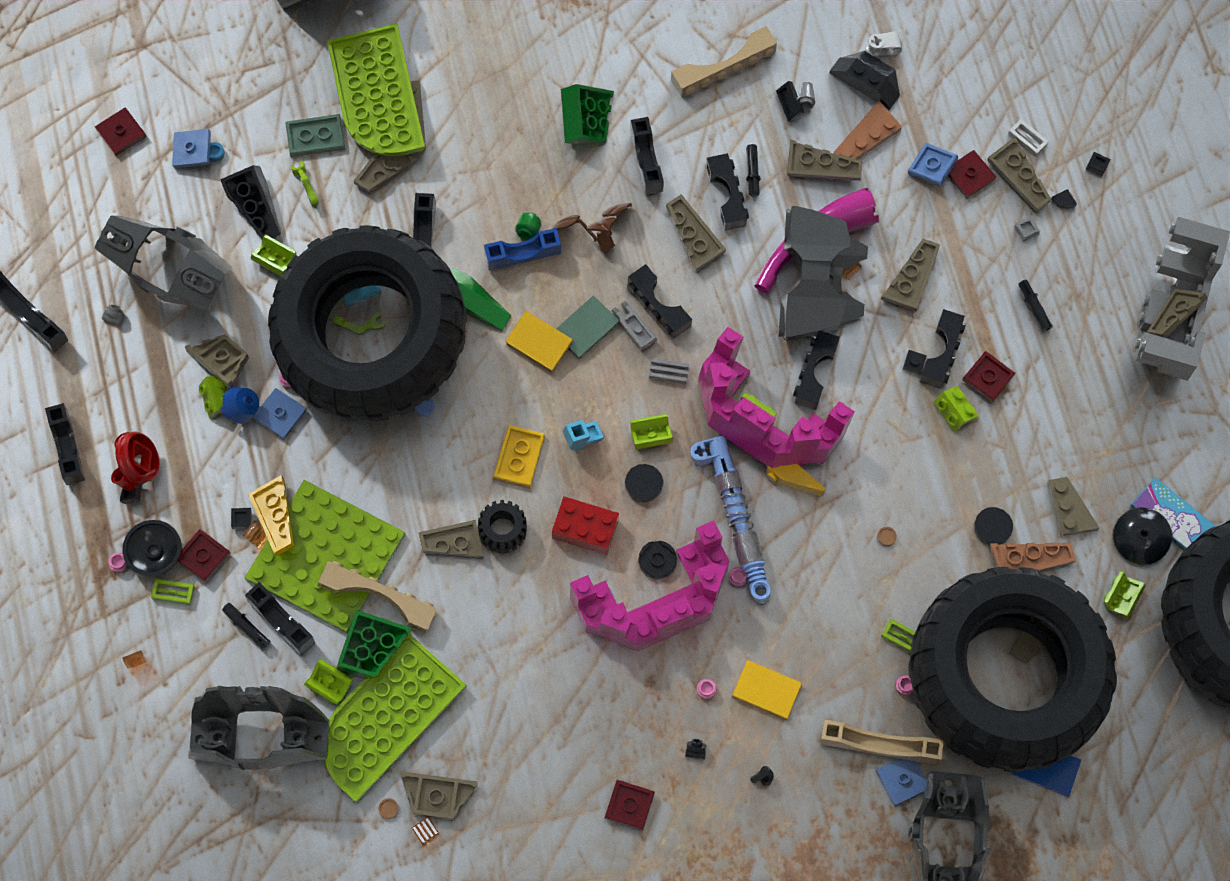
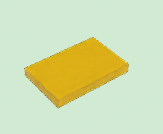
M525 311L505 342L553 372L572 344L573 339L528 311Z
M508 425L493 479L531 488L545 434Z
M747 660L732 697L787 720L802 682Z

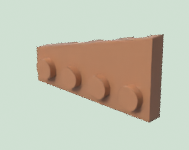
M879 100L833 154H841L858 160L899 132L902 126Z
M1070 542L1045 544L1007 543L1003 545L994 543L989 545L996 567H1009V569L1026 567L1037 569L1038 572L1076 562Z

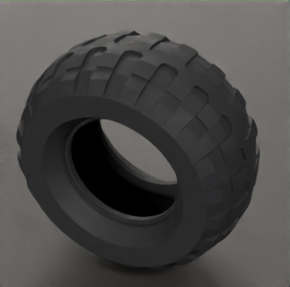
M362 225L354 229L341 228L332 231L330 236L323 239L317 238L307 245L308 249L302 252L300 256L295 255L287 265V271L283 278H279L273 293V304H271L269 309L270 349L282 376L293 390L314 408L325 414H331L347 421L369 420L370 422L387 420L391 416L407 414L415 410V406L423 401L430 400L439 391V387L443 382L447 381L454 372L466 338V309L459 285L448 265L426 243L410 237L405 232L389 228L385 230L378 226ZM383 286L391 288L406 297L411 311L409 328L402 342L390 354L376 361L354 363L342 360L329 352L325 338L327 320L334 306L345 295L361 287Z
M1230 520L1222 525L1206 530L1184 550L1170 570L1161 598V609L1163 610L1162 631L1165 642H1168L1169 653L1173 663L1182 670L1187 677L1186 681L1196 691L1200 690L1209 697V701L1223 708H1230V629L1225 621L1222 607L1223 594L1227 584L1230 582Z
M994 567L981 573H972L964 576L958 582L943 590L935 598L921 618L913 636L908 671L913 688L912 694L917 708L924 715L925 723L935 735H939L946 742L950 750L959 756L960 754L973 760V763L982 767H995L1004 769L1007 772H1022L1023 770L1047 768L1070 757L1096 733L1109 713L1113 694L1116 690V654L1113 643L1106 633L1107 627L1099 613H1095L1089 605V600L1079 590L1075 592L1071 587L1064 584L1066 581L1054 575L1047 576L1038 573L1037 569ZM1033 617L1050 627L1056 635L1052 638L1043 629L1029 622V619ZM1003 627L1019 629L1034 636L1049 651L1056 667L1057 684L1052 700L1041 707L1025 711L1005 709L990 702L978 691L969 675L967 666L969 643L985 631Z

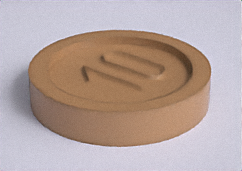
M883 527L877 534V540L883 546L893 545L897 538L895 530L891 527Z
M387 798L380 802L378 811L383 818L392 819L397 815L399 807L395 800Z

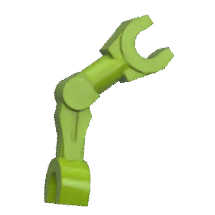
M300 161L301 166L297 168L291 165L292 173L301 177V182L306 190L311 206L318 204L319 200L314 193L308 176L305 175L306 167L304 162Z
M376 313L369 319L368 323L359 326L347 322L344 318L335 315L333 325L349 329L357 335H362L370 329L383 328L386 323L385 321L381 324L376 322V319L382 316L381 313Z

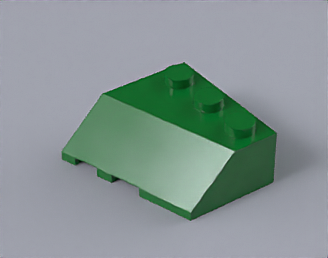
M579 84L561 89L565 143L583 145L606 142L609 127L607 117L608 112H611L610 98L613 97L614 91Z
M356 610L336 669L355 677L376 678L413 628Z

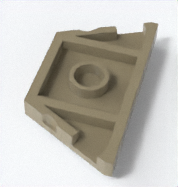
M225 334L214 339L203 340L201 345L191 347V344L185 346L186 351L229 389L233 386L249 359L248 354Z
M400 772L413 815L454 820L478 785L477 781Z

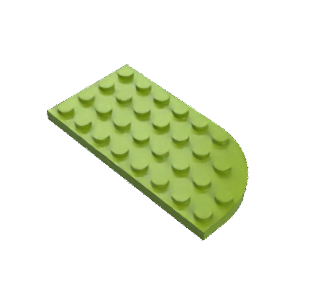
M395 23L327 40L342 115L351 137L366 150L384 156H402L426 150L398 24Z
M408 634L376 678H365L336 708L329 719L327 759H324L325 764L337 786L355 803L368 792L467 687L461 679L412 635Z

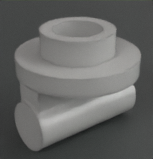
M112 304L109 307H105L102 320L121 325L123 316L121 307Z

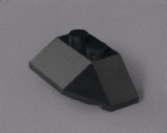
M867 51L840 57L829 71V73L876 102L880 100L888 110L892 108L900 97L896 70Z

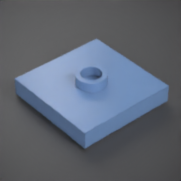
M209 129L174 132L172 158L174 169L209 165L211 131Z
M925 143L908 169V174L941 187L957 162L958 155Z
M275 388L258 409L253 419L282 439H285L307 409Z
M897 759L876 770L894 807L925 791L927 780L916 761Z

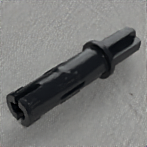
M749 144L746 147L748 172L746 181L748 182L749 195L755 197L760 194L759 181L761 177L758 172L757 145Z
M1026 279L1019 282L1018 285L1025 297L1024 302L1028 303L1042 332L1053 328L1037 298L1038 294L1034 293Z
M227 603L223 607L222 611L234 622V626H238L261 650L267 648L266 645H269L271 641L245 617V613L242 614L231 603Z

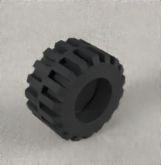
M500 500L498 504L494 501L492 506H485V511L482 510L480 518H478L480 540H483L485 547L489 546V550L493 551L496 549L497 553H501V550L509 553L511 548L513 551L516 550L517 545L521 546L523 539L526 538L527 521L523 510H519L517 504L513 506L511 501L504 503V500ZM498 519H507L514 524V528L511 532L500 535L492 531L491 525Z

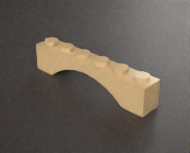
M767 26L751 33L742 49L729 59L711 65H683L671 71V81L681 97L691 95L697 89L708 87L712 82L722 80L732 72H739L749 64L753 65L764 57L772 56L776 52L777 42Z
M327 562L319 579L318 587L334 594L360 591L377 595L388 601L398 610L407 626L426 634L436 612V608L433 607L432 603L428 601L420 602L410 593L402 594L394 586L379 584L380 581L373 577L361 576L362 573L355 569L347 570L339 562Z
M825 719L821 736V745L939 766L944 741L939 739L881 734L860 729L846 723Z

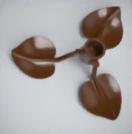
M632 203L619 204L608 208L602 214L605 218L589 226L582 219H579L580 215H572L558 221L552 229L562 230L575 223H580L592 236L594 242H598L601 251H607L615 246L611 237V227L617 220L616 215L624 212L628 207H632Z

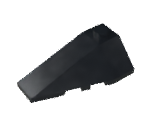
M252 165L220 179L228 199L239 209L238 211L245 216L252 228L262 239L264 235H268L271 238L282 235L269 188L260 166Z

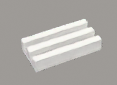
M1022 119L1008 132L1012 138L1016 137L1018 142L1034 156H1037L1049 142ZM1020 126V127H1021L1022 129H1024L1028 134H1026L1025 132H1023V131H1022L1020 128H1018V127ZM1032 137L1035 138L1038 142H1040L1041 145L1034 141Z

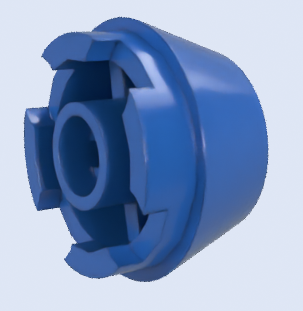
M231 387L222 396L223 406L221 411L224 417L238 424L249 422L259 409V398L249 388Z

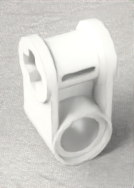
M898 32L871 35L868 39L866 51L875 57L893 56L901 53L902 46Z

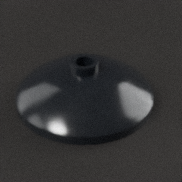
M1139 507L1128 510L1117 520L1113 530V542L1116 550L1125 560L1137 565H1149L1159 561L1166 555L1171 546L1172 531L1168 521L1159 512L1150 508ZM1141 531H1146V532H1147V536H1146V537L1141 536L1140 532H1141Z
M147 520L135 525L127 533L122 546L123 558L128 567L136 574L145 577H156L170 571L177 564L182 551V543L177 531L170 524L161 520ZM153 550H158L157 554L152 555L151 553Z

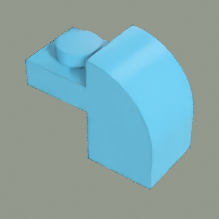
M583 420L565 425L562 431L572 451L582 450L586 445L602 441L604 438L597 421L585 424Z

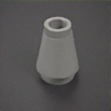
M810 82L802 83L799 100L803 110H810L815 105L813 84Z

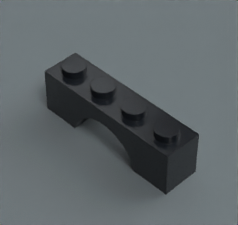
M649 117L630 120V133L644 193L648 195L663 192L664 180L654 151Z
M728 153L707 157L706 169L710 182L722 185L728 191L730 197L720 209L724 231L745 227L747 219H749L748 209L743 206L744 196L738 189L740 184L738 176H735L733 172L735 170L733 159L729 158Z
M645 264L628 276L627 287L633 294L636 293L641 305L651 311L652 318L661 323L663 331L674 339L691 327L692 318L681 305L676 307L665 306L655 298L653 291L657 285V277Z
M943 309L935 333L942 338L945 344V351L936 358H928L926 360L919 382L939 389L942 388L943 383L947 384L950 376L947 370L949 366H953L956 357L953 356L954 350L958 351L961 342L958 336L959 333L963 334L966 323H963L964 315Z
M818 331L817 336H812L810 346L813 348L811 353L807 352L804 363H807L806 369H801L799 379L802 381L800 386L796 385L793 396L796 397L795 404L814 410L817 409L823 386L816 380L814 369L821 362L833 360L840 336L824 331Z
M62 403L45 408L48 424L58 453V463L62 479L66 485L85 481L66 406Z
M260 582L245 594L247 602L300 656L315 643L313 636L282 608L274 596Z

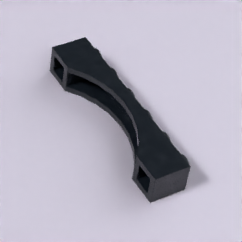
M415 193L413 238L426 243L432 248L436 210L435 196L429 193Z
M0 271V301L55 353L68 342L65 333L51 319L31 304Z

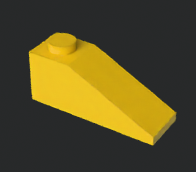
M798 464L774 468L767 467V477L773 483L777 482L782 486L821 497L825 493L826 488Z

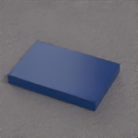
M1070 756L1047 768L1013 772L1012 776L1069 797L1081 759Z

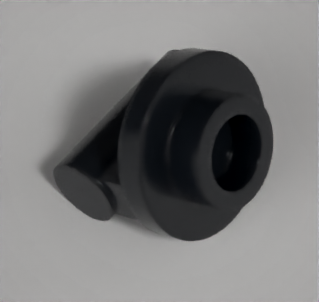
M692 739L687 742L685 757L705 759L707 745L702 740Z
M763 766L760 771L751 776L750 780L752 783L761 781L763 786H769L774 778L773 771L768 766Z

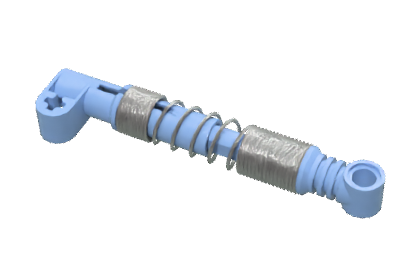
M719 436L697 442L691 447V459L698 466L713 463L716 472L714 476L719 494L722 496L720 499H724L725 506L723 508L727 509L728 515L726 517L732 523L729 527L736 526L737 532L731 536L734 537L733 543L741 566L740 568L747 574L746 578L748 584H750L749 588L753 601L758 604H764L771 597L768 580H766L765 571H763L765 560L756 535L757 533L751 530L754 523L748 521L751 514L747 512L748 504L744 502L746 496L741 492L743 485L738 470L734 468L726 438ZM709 447L711 456H707L705 448ZM722 464H725L727 472H724ZM747 523L752 524L751 528L748 529ZM764 589L766 593L763 596H758L756 591Z

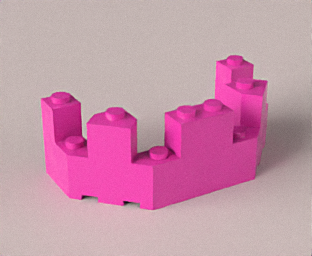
M727 327L717 339L714 351L703 363L698 377L708 426L771 468L798 464L799 466H805L808 463H815V465L823 464L844 438L855 411L839 401L829 413L826 421L814 413L809 419L802 416L792 429L790 436L773 426L776 420L775 417L745 397L740 402L732 398L751 371L735 361L744 337L730 327Z
M715 521L697 527L694 542L676 550L691 585L627 612L623 602L616 603L606 580L593 586L589 575L571 582L570 599L586 633L603 637L605 640L619 645L622 644L635 651H641L709 621L730 562L721 545L723 537Z

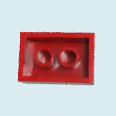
M563 496L552 529V539L608 555L619 521V513Z

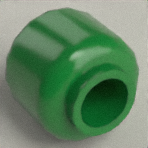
M523 213L519 216L515 231L521 239L529 240L539 232L542 222L534 213Z

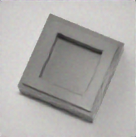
M1031 216L1014 225L1022 241L1028 240L1040 233Z

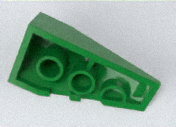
M452 268L451 272L459 285L466 314L503 331L511 314L470 275Z

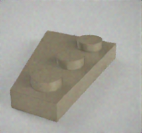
M374 154L355 178L354 184L371 193L416 162V157L411 154L402 156Z
M1174 289L1147 333L1167 338L1208 299L1207 295L1202 292Z
M1068 477L1048 480L1047 483L1061 536L1099 530L1098 524Z
M476 520L418 532L423 553L484 558Z

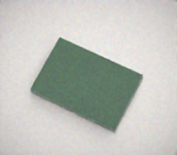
M340 114L285 122L290 157L345 149Z
M593 295L556 329L573 339L568 349L580 359L619 324V319Z

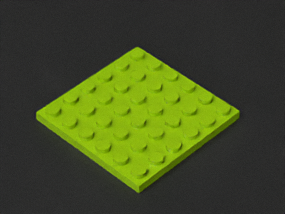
M303 480L288 505L294 547L276 556L267 540L244 578L254 585L260 582L271 594L348 633L355 611H361L371 593L349 591L334 594L318 587L319 579L327 562H339L347 570L355 569L361 572L363 577H373L379 580L404 538L405 532Z

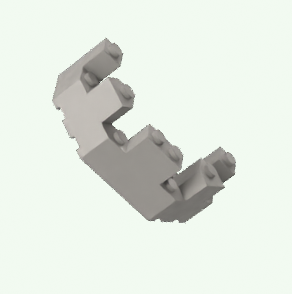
M1178 217L1175 223H1171L1168 232L1171 234L1170 241L1185 245L1188 249L1183 250L1165 244L1162 255H1158L1156 261L1157 273L1177 278L1175 285L1172 284L1169 294L1152 289L1150 295L1145 296L1143 306H1146L1145 312H1141L1139 322L1142 323L1140 330L1148 331L1174 289L1202 292L1207 297L1209 296L1212 280L1223 263L1230 231ZM1208 299L1167 338L1146 332L1143 333L1141 338H1137L1135 343L1136 361L1158 367L1159 373L1188 381L1197 368L1205 337V332L1200 331Z

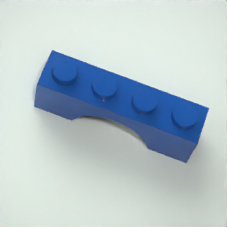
M557 228L538 232L533 238L520 243L511 244L498 241L484 245V255L488 270L561 254V242Z

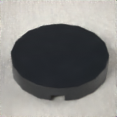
M636 465L626 475V491L636 501H652L662 491V475L652 465Z
M988 507L977 515L974 522V531L977 537L986 544L997 543L1000 545L1005 543L1011 536L1013 521L1010 515L1003 509Z
M651 541L642 547L638 563L641 571L646 576L652 579H663L673 573L677 564V556L670 544L664 541Z

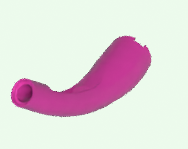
M868 187L845 195L818 211L846 221L848 232L879 223V215L874 216L876 203ZM784 240L771 255L754 285L760 292L766 294L770 292L777 280V274L793 257L784 250Z

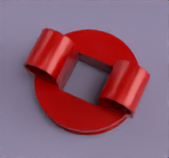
M137 431L120 434L114 443L118 468L113 471L111 481L124 490L131 491L136 489L137 485L150 482L157 476L160 460L158 451L148 436ZM141 454L139 465L134 461V457Z

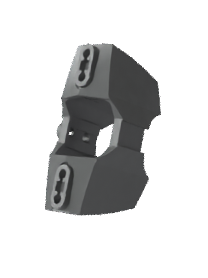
M792 206L791 210L786 209L784 250L792 255L801 266V281L790 293L781 296L779 337H783L787 341L809 338L813 335L817 336L818 331L827 333L838 331L841 324L864 316L865 304L857 301L847 292H843L841 280L843 270H849L855 264L867 259L868 246L849 237L846 221L799 206Z
M111 215L95 245V249L126 272L145 292L148 293L150 291L164 302L187 305L205 312H210V304L222 280L229 274L232 268L226 260L213 251L202 239L195 238L196 235L176 226L175 229L163 228L124 216ZM152 231H156L189 248V252L177 271L168 292L145 281L132 271L134 262L141 263L140 260L136 259L138 250L144 242L151 243L147 237ZM111 232L114 237L107 238V234ZM210 283V288L206 290V284Z
M240 686L206 688L202 696L196 697L193 702L188 758L231 765L243 771H265L284 765L327 759L330 730L329 719L305 697L294 695L283 688L260 686V688L246 687L245 692H243ZM255 711L281 713L283 716L282 723L284 724V742H281L280 745L283 747V750L272 751L264 759L235 758L237 719L240 713ZM204 738L203 742L198 744V740ZM318 738H323L322 742H315Z
M929 771L922 804L914 818V822L910 824L908 829V842H912V848L919 868L920 881H982L990 848H986L987 831L991 828L985 779L970 774ZM950 780L952 786H947L945 781ZM947 798H949V801L951 802L950 805L947 804L945 801ZM925 817L968 820L974 823V853L971 866L941 867L939 864H929L928 849L923 845Z

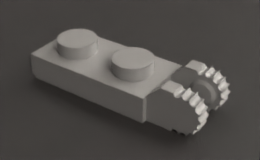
M624 301L621 305L627 313L626 316H623L616 307L612 309V312L619 319V323L635 344L643 351L656 342L657 338L638 313Z

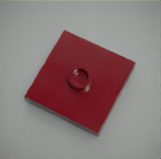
M126 107L95 126V129L115 156L147 137Z
M975 150L957 160L948 174V177L966 198H969L996 180V175Z
M985 351L963 377L962 381L993 403L1016 373Z
M199 529L182 549L178 562L206 583L231 553L207 533Z
M616 780L604 819L643 831L655 791Z

